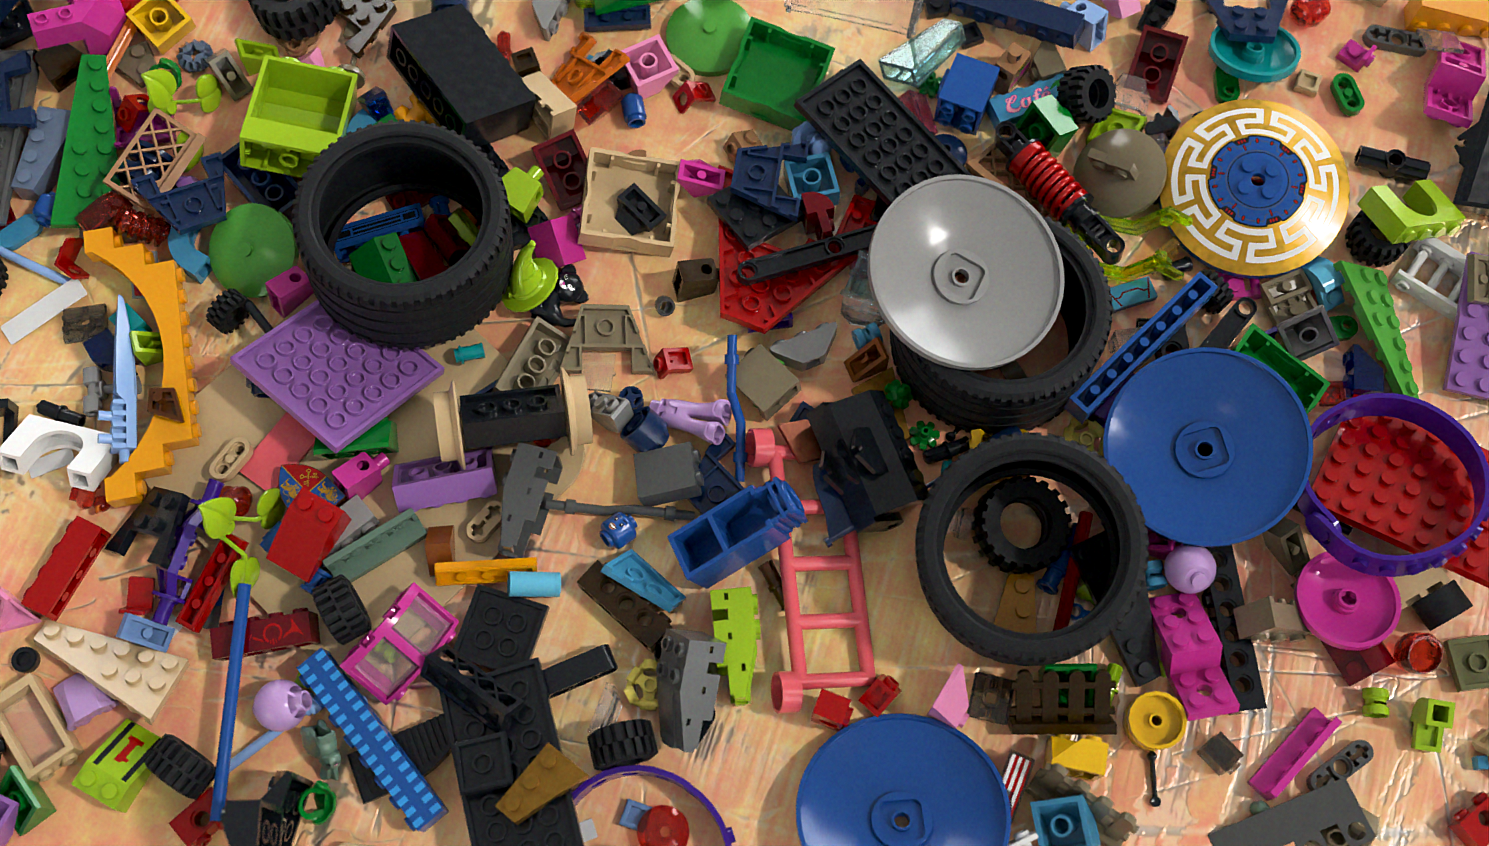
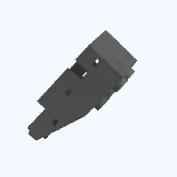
M519 442L517 449L512 450L510 456V463L512 464L509 472H505L502 480L504 488L501 539L498 545L499 553L507 556L508 559L523 558L531 533L537 535L542 533L549 509H545L546 499L552 500L554 494L545 492L548 482L558 484L563 469L557 451Z
M666 628L665 636L661 641V658L656 668L661 741L670 748H678L683 752H694V749H698L703 720L712 721L721 675L709 674L707 671L709 662L723 663L727 644L701 631Z

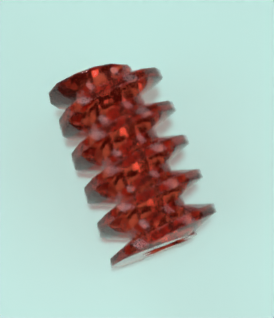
M124 205L118 209L115 217L118 235L122 236L126 230L127 238L131 239L135 233L136 241L139 242L145 236V243L149 245L154 239L155 247H159L166 240L171 230V225L166 220L164 221L163 218H155L154 215H146L144 212H137L133 208L127 209Z

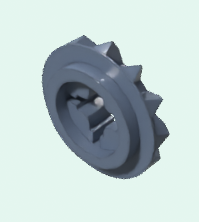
M194 39L190 43L185 41V46L179 47V54L176 56L179 65L184 70L199 72L209 66L204 59L213 55V50L204 40L197 41ZM196 50L198 54H196L193 61L191 55H193L194 51Z

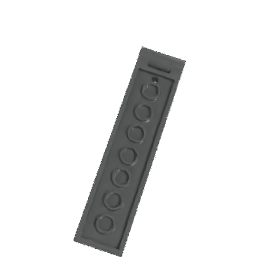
M35 49L26 50L30 55L32 72L9 78L11 111L28 106L33 108L40 73L38 69L39 64L34 57L38 52ZM0 50V63L24 50ZM0 125V226L7 225L13 192L11 184L17 169L20 151H23L28 137L29 128L27 126L9 128L8 126Z

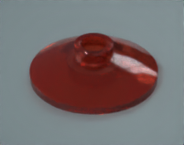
M668 805L655 806L646 811L638 823V842L640 846H686L689 839V825L685 816L678 809ZM663 826L669 829L667 837H663L660 833Z

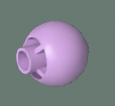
M1181 544L1176 546L1167 555L1164 563V573L1167 581L1173 588L1183 593L1195 594L1207 589L1214 581L1216 562L1206 548Z
M278 679L268 682L257 692L252 710L257 721L264 728L275 732H283L294 728L302 721L306 711L311 709L312 698L307 690H302L293 681Z

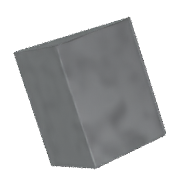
M1323 304L1276 324L1288 353L1300 361L1340 345Z

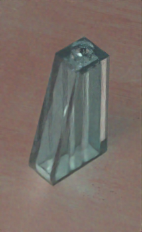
M944 18L881 57L878 62L883 79L918 88L966 41L962 22Z

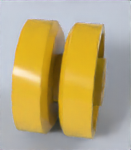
M1153 691L1140 695L1128 704L1124 711L1122 723L1124 732L1132 744L1142 750L1159 751L1170 748L1181 740L1186 732L1187 717L1185 709L1176 698L1168 693ZM1156 717L1158 723L1154 725L1152 719Z

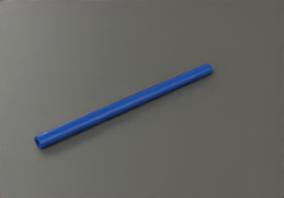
M239 583L237 589L209 821H220L221 811L225 808L251 593V584Z

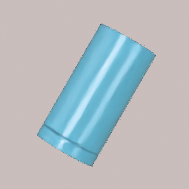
M508 572L507 594L509 597L560 596V572Z

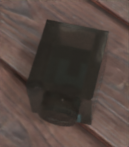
M1221 731L1213 735L1196 752L1218 776L1226 772L1229 775L1239 768L1241 764L1238 761L1244 756Z

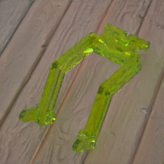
M1172 206L1165 207L1134 221L1100 215L1110 224L1115 232L1134 236L1161 226H1171L1173 221L1183 226H1191L1193 222L1190 216ZM1157 250L1155 255L1125 267L1099 262L1100 267L1104 269V276L1123 282H1129L1156 271L1173 280L1180 281L1184 278L1183 272L1171 266L1172 259L1163 250Z

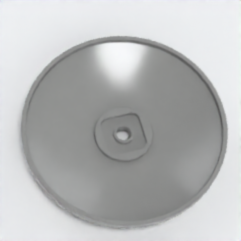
M957 174L934 177L912 186L896 198L884 212L876 225L869 245L867 259L869 286L879 313L901 342L912 351L936 364L972 371L987 370L1009 364L1033 349L1046 336L1059 313L1064 294V267L1056 239L1045 220L1028 201L1010 188L995 181L973 175ZM956 272H960L965 276V283H959L955 279Z

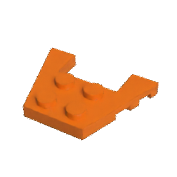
M583 31L578 37L580 42L577 47L572 46L569 51L571 57L566 64L562 63L551 80L574 104L631 60L626 53L616 48L601 65H597L584 58L597 41Z

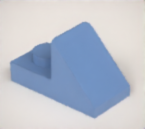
M124 613L116 637L136 645L166 653L175 629L131 613Z

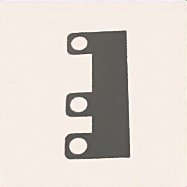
M1344 777L1208 834V837L1213 846H1284L1294 842L1295 846H1304L1310 840L1319 842L1321 846H1327L1320 831L1337 824L1349 846H1360L1374 839V832ZM1359 822L1365 826L1366 835L1363 839L1355 840L1349 836L1348 826L1351 823Z

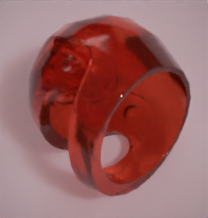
M1293 0L1290 6V16L1293 22L1303 28L1316 27L1331 13L1329 0Z
M1411 632L1404 634L1397 640L1393 651V658L1401 670L1412 675L1427 674L1436 670L1443 657V648L1440 641L1430 633Z

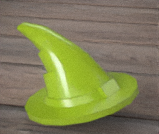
M533 240L520 250L511 269L509 285L506 288L505 294H502V302L505 307L515 313L526 312L545 301L554 290L558 280V268L552 260L545 257L532 259V253L536 245Z

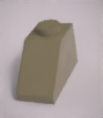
M1048 41L1041 42L1029 69V77L1032 82L1052 79L1057 74H1064L1067 70L1054 43Z
M222 48L204 59L234 101L254 90L227 49Z
M1284 517L1272 528L1262 533L1266 547L1291 576L1303 569L1310 561L1300 525Z

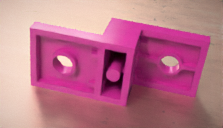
M1441 35L1437 42V62L1424 83V114L1434 120H1445L1454 127L1460 128L1462 126L1469 129L1473 122V99L1486 79L1485 49Z
M1180 592L1149 598L1152 622L1162 641L1160 661L1163 664L1167 679L1178 701L1185 709L1187 720L1193 721L1239 712L1240 704L1220 667L1223 645L1196 593L1187 594ZM1173 614H1180V615H1182V616H1184V617H1183V618H1177V617L1174 616ZM1199 691H1207V692H1209L1211 695H1209V696H1203L1202 694H1200V693H1198V692H1199Z

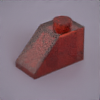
M607 78L577 105L576 112L590 126L612 111L624 96Z
M112 190L98 197L78 214L75 220L84 231L111 227L130 217L133 205L129 199Z

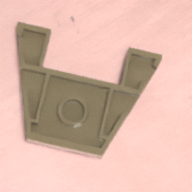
M581 304L560 366L564 368L567 374L582 373V350L630 351L632 374L653 375L654 366L649 360L648 351L641 340L640 331L629 305Z

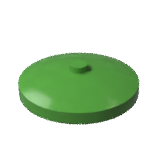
M689 0L677 8L668 21L666 29L668 51L689 66L695 75L715 77L728 74L737 58L750 16L739 4L732 0Z
M257 203L239 205L226 213L227 220L217 223L214 227L209 243L210 264L214 275L227 290L234 288L248 298L267 297L268 293L265 283L298 264L299 251L295 243L293 225L285 215L270 206Z

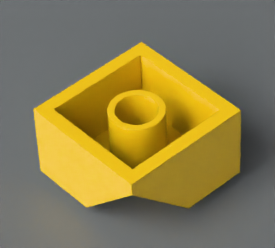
M142 0L126 13L127 17L162 55L196 28L192 18L175 0Z
M1055 734V737L1051 736L1047 739L1043 768L1047 763L1051 765L1058 763L1067 769L1068 774L1066 776L1093 782L1105 776L1109 743L1102 742V738L1087 735L1086 739L1082 738L1076 742L1070 740L1071 737L1068 735Z

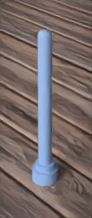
M0 246V256L62 285L71 279Z
M312 692L310 693L312 706L310 710L306 711L305 716L315 715L323 709L314 700ZM268 730L232 757L229 773L283 732Z

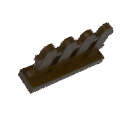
M1021 669L1016 674V680H1011V688L1016 689L1015 706H1010V713L1015 715H1008V727L1012 734H1117V724L1110 715L1115 714V707L1110 706L1111 689H1116V681L1111 680V675L1107 670L1099 669L1094 674V680H1085L1081 670L1073 669L1068 674V680H1059L1055 670L1047 669L1042 674V680H1033L1029 670ZM1033 689H1042L1041 706H1032ZM1059 689H1068L1067 706H1058ZM1085 689H1093V706H1084Z

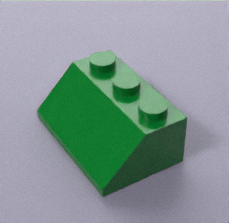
M396 232L374 237L348 256L354 272L365 278L386 283L417 281Z
M385 417L336 454L316 437L313 455L324 460L355 457L362 452H366L369 456L378 455L380 452L384 454L399 452L397 425L392 420L389 421L388 417Z

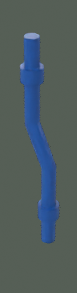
M727 335V354H725V364H727L726 394L736 422V452H733L735 479L738 482H745V462H747L748 452H745L746 422L736 394V367L739 365L737 335Z

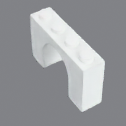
M29 414L0 446L1 470L24 475L43 454L55 449H74L79 451V454L67 467L70 486L94 492L119 461V454H110V444L97 442L98 433H110Z

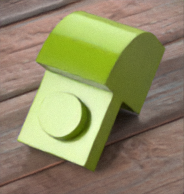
M1425 697L1419 698L1413 707L1410 721L1414 722L1411 748L1441 753L1444 728L1453 729L1456 703Z

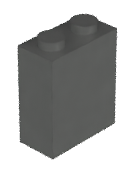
M690 441L634 454L638 499L644 506H656L702 496L701 486H704V478L698 468V464H701V455L698 449L695 450Z

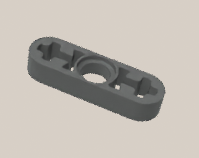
M1380 25L1369 26L1362 36V41L1367 47L1371 48L1375 45L1379 50L1414 57L1425 55L1431 46L1430 39L1424 34ZM1392 37H1397V38H1399V39L1401 40L1402 44H1400V45L1394 44V43L1391 41V38H1392Z
M1356 740L1348 744L1308 775L1306 780L1308 789L1313 791L1320 788L1315 784L1318 781L1317 778L1325 777L1327 774L1332 778L1326 780L1323 786L1334 782V779L1337 781L1344 777L1346 779L1372 760L1374 755L1372 746L1365 740ZM1358 748H1363L1362 756L1354 760L1349 758L1357 752ZM1336 760L1345 763L1346 773L1344 775H1340L1334 770L1333 765Z

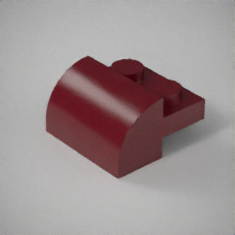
M818 192L801 193L800 210L805 214L802 221L805 234L815 233L817 241L832 237L833 231H835L833 221L835 207L832 201L827 196Z
M431 214L424 224V230L448 265L452 267L469 251L471 246L460 237L457 232L458 230L448 220V215Z
M1321 641L1349 687L1396 662L1383 641L1374 647L1355 651L1339 649Z

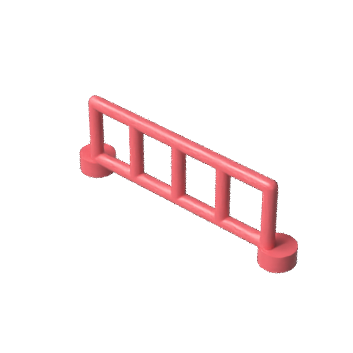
M750 428L748 430L745 441V452H748V466L750 468L769 467L770 482L773 481L772 478L775 476L785 481L783 460L795 459L789 446L775 445L774 434L770 428ZM820 499L800 500L805 515L825 514ZM856 530L843 536L845 555L794 557L791 532L789 533L791 539L778 546L791 671H776L773 673L771 699L776 713L799 712L803 703V690L871 686L876 680L858 533ZM847 570L852 612L800 614L796 572ZM855 629L860 671L807 674L802 630Z

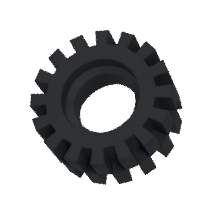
M1203 269L1200 272L1217 285L1218 288L1201 309L1206 308V312L1218 314L1233 300V290L1228 288L1229 283H1225L1222 276L1218 277V273H1212L1209 269L1207 271Z
M230 288L228 291L224 290L221 296H216L217 300L211 302L212 307H208L207 311L209 313L206 314L207 322L224 334H228V332L233 333L234 329H239V325H243L245 323L244 319L249 317V312L244 305L250 300L236 289Z

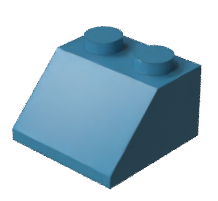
M1083 794L1030 802L1035 830L1039 837L1037 838L1039 846L1101 845L1095 816Z

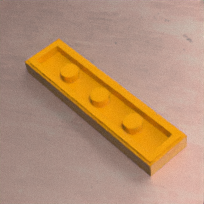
M537 557L434 563L436 586L507 582L509 571L537 572Z

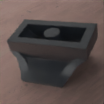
M635 183L617 197L618 209L615 219L632 236L641 232H650L666 219L667 215Z

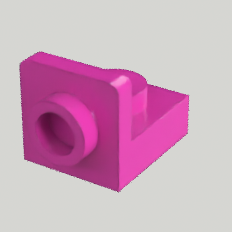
M1350 39L1335 58L1358 73L1363 66L1368 68L1376 57L1373 53L1377 46L1373 45L1367 50Z

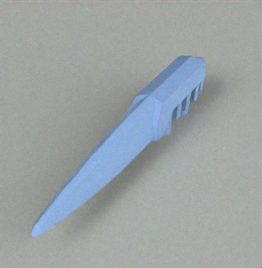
M118 294L114 334L113 400L110 404V411L98 410L97 415L98 420L111 422V434L98 433L97 442L110 444V454H119V463L124 464L129 462L130 454L138 446L137 380L135 357L129 335L131 329L124 298Z

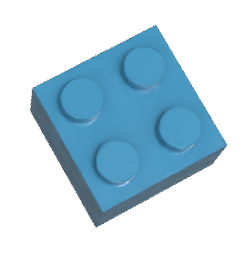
M829 151L807 156L806 163L784 161L783 175L789 197L799 198L801 202V193L818 192L827 196L834 205H839L840 189Z

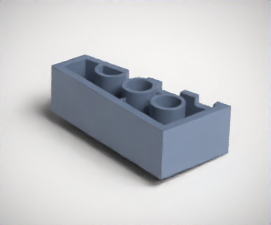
M38 106L36 111L37 128L30 129L11 184L12 189L23 200L37 201L41 194L52 192L57 184L71 110Z

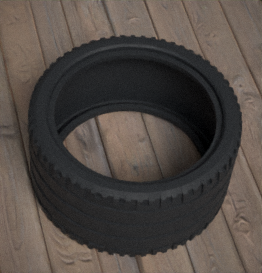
M388 120V123H382L381 121L377 122V125L372 126V124H369L366 128H357V131L353 133L350 131L346 133L347 136L337 138V142L330 143L328 145L329 148L323 149L320 152L321 155L313 159L314 163L309 164L307 173H303L302 181H299L298 190L295 191L292 210L295 243L313 292L321 306L335 323L338 322L339 326L347 330L351 335L355 334L357 338L364 339L370 344L374 342L377 346L382 347L384 345L391 349L397 347L401 350L403 348L414 350V347H419L420 349H425V346L435 347V344H445L448 340H456V337L459 335L461 337L464 336L468 330L472 331L476 324L480 325L484 318L490 316V311H494L496 305L502 300V294H505L510 282L514 260L509 201L503 180L492 160H489L488 155L483 153L479 146L475 147L473 141L466 140L464 135H458L454 130L449 131L445 126L438 127L435 123L426 124V121H421L420 123L415 122V120H410V122H405L404 120L393 122V120ZM423 191L445 196L466 208L481 225L475 242L456 264L436 276L416 282L386 283L371 280L352 272L334 257L337 239L349 219L370 202L393 193Z
M1042 216L1056 239L1063 261L1064 294L1059 311L1065 321L1069 341L1068 356L1050 370L1028 378L1007 380L986 377L970 370L949 368L936 364L912 351L890 329L891 354L894 366H897L896 372L901 378L902 384L910 386V394L915 401L918 400L919 406L925 408L930 415L934 414L937 420H942L946 425L950 426L951 424L955 426V429H962L967 433H970L971 430L982 429L988 435H992L1007 426L1012 427L1014 425L1019 429L1031 431L1035 426L1039 428L1045 423L1050 422L1054 416L1060 415L1065 410L1064 407L1068 399L1090 377L1105 349L1111 329L1113 312L1112 296H1109L1111 289L1108 286L1107 276L1103 275L1104 269L1099 265L1100 261L1097 257L1094 258L1093 256L1094 252L1086 247L1087 244L1084 241L1081 242L1079 240V236L1076 233L1072 234L1070 232L1071 229L1061 226L1062 223L1059 221L1054 222L1051 217L1047 216L1046 218ZM956 272L955 276L960 275L962 273Z
M1024 432L1023 435H1018V433L1002 435L999 439H989L978 444L974 449L972 447L961 454L955 462L953 461L941 473V476L937 478L928 492V496L919 514L915 535V557L920 584L929 607L942 626L960 643L979 655L994 661L1017 666H1042L1065 661L1089 650L1107 638L1120 626L1134 607L1144 584L1149 558L1148 531L1145 528V517L1141 506L1136 502V495L1130 485L1123 481L1124 477L1113 465L1109 466L1106 463L1108 460L1097 452L1087 450V446L1071 440V442L1067 441L1062 436L1053 434L1041 435L1042 433ZM1018 475H1032L1052 479L1077 492L1098 515L1108 538L1110 569L1106 586L1099 601L1083 619L1052 632H1016L999 627L982 618L958 594L949 577L943 550L947 530L955 513L967 498L978 489L993 481Z

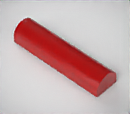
M234 534L226 535L229 540L245 552L249 542ZM223 540L219 541L175 622L196 633L201 632L228 583L234 562L241 559V555Z

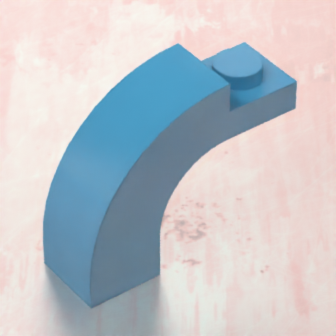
M170 225L168 230V247L172 257L190 278L202 284L211 273L212 267L210 258L195 248V240L201 229L180 235Z

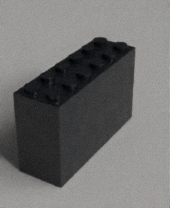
M462 3L391 25L387 59L439 127L445 126L449 131L454 130L458 135H464L466 140L474 142L475 147H481L529 129L536 102L534 93L529 90L521 76L514 71L509 61L504 58L496 44L489 39L484 29L478 25L471 12L467 11Z

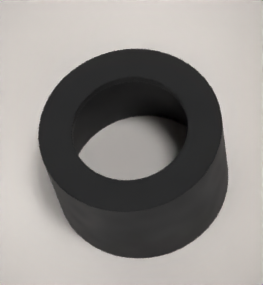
M1452 580L1411 606L1429 631L1468 610L1473 604L1457 582Z

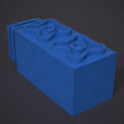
M776 476L772 478L773 481H767L763 487H755L751 484L668 535L667 538L686 579L708 589L791 539L789 533L793 531V528H799L801 523L808 522L803 505L793 488L786 481H782Z

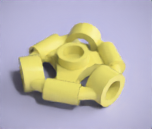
M1076 418L1071 419L1069 426L1064 428L1062 437H1065L1067 441L1071 442V440L1087 446V450L1091 452L1094 450L1095 438H1101L1098 451L1095 452L1103 456L1105 429L1096 420L1092 422L1087 419L1081 424ZM1087 426L1089 427L1088 431L1082 433H1076L1074 431L1083 429Z
M644 659L643 663L638 667L634 666L626 678L627 684L625 689H623L630 705L639 706L640 710L656 711L658 708V701L655 699L657 676L650 677L643 674V670L656 672L659 662L655 659ZM633 685H639L643 690L644 696L642 699H638Z

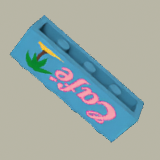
M1063 73L1057 74L1052 79L1046 81L1039 80L1031 86L1019 87L1010 93L998 94L989 99L986 112L994 129L996 130L997 125L1003 121L1012 122L1016 126L1033 100L1050 94L1057 100V87L1060 86V78L1064 77Z

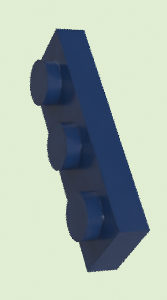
M639 5L597 16L593 8H584L585 32L651 29L650 5Z

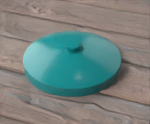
M1218 26L1213 30L1208 43L1209 55L1219 68L1234 77L1251 82L1266 83L1285 79L1296 70L1301 58V48L1298 41L1292 34L1280 26L1273 44L1228 41Z

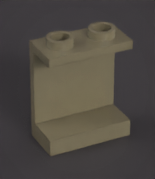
M761 344L749 349L736 367V387L758 407L760 416L766 421L802 390L800 380Z

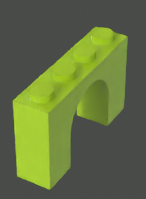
M1431 179L1415 181L1404 194L1402 199L1410 208L1404 205L1387 185L1370 187L1357 203L1392 244L1408 243L1415 240L1421 241L1446 235L1452 236L1460 230V225L1466 219L1461 211Z

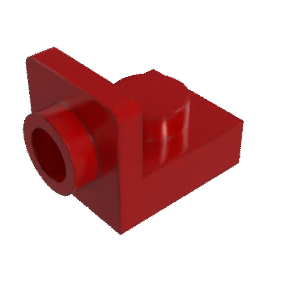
M688 347L662 348L653 361L658 379H664L668 374L690 373L694 369Z
M882 674L860 697L859 701L876 717H879L902 690L898 687L899 683L893 677Z

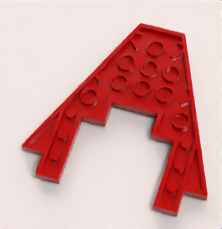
M719 165V169L726 170L723 184L724 189L731 185L734 170ZM854 194L836 235L877 224L878 222L870 220L876 202ZM718 218L720 318L765 334L863 253L746 286L739 283L736 279V272L740 263L779 252L783 249L762 243L747 252ZM808 238L806 244L814 242L815 240ZM835 244L828 245L831 252H840L839 246ZM750 269L741 270V274L746 278L754 276Z

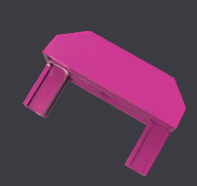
M67 0L69 5L27 14L39 50L83 40L87 53L91 55H107L126 21V14L120 0Z

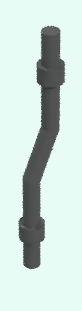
M546 499L545 509L565 511L564 514L572 515L577 512L611 516L621 512L625 515L661 517L665 521H674L675 519L693 521L695 518V511L678 510L673 506H665V508L644 505L602 506L576 503V500L566 499V501Z

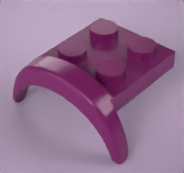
M111 86L109 87V93L116 116L122 100L117 88ZM145 101L139 102L141 105L148 106ZM140 112L131 133H127L116 122L117 141L113 143L116 149L124 150L127 148L150 115V112ZM156 115L152 120L154 130L167 129L165 121ZM149 126L144 132L150 131ZM172 132L174 141H176V132ZM168 133L155 134L157 144L170 142ZM151 135L139 138L153 144Z

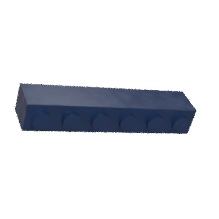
M949 0L950 13L956 16H963L980 23H987L1020 35L1034 37L1040 41H1048L1060 47L1074 49L1085 27V14L1037 0Z

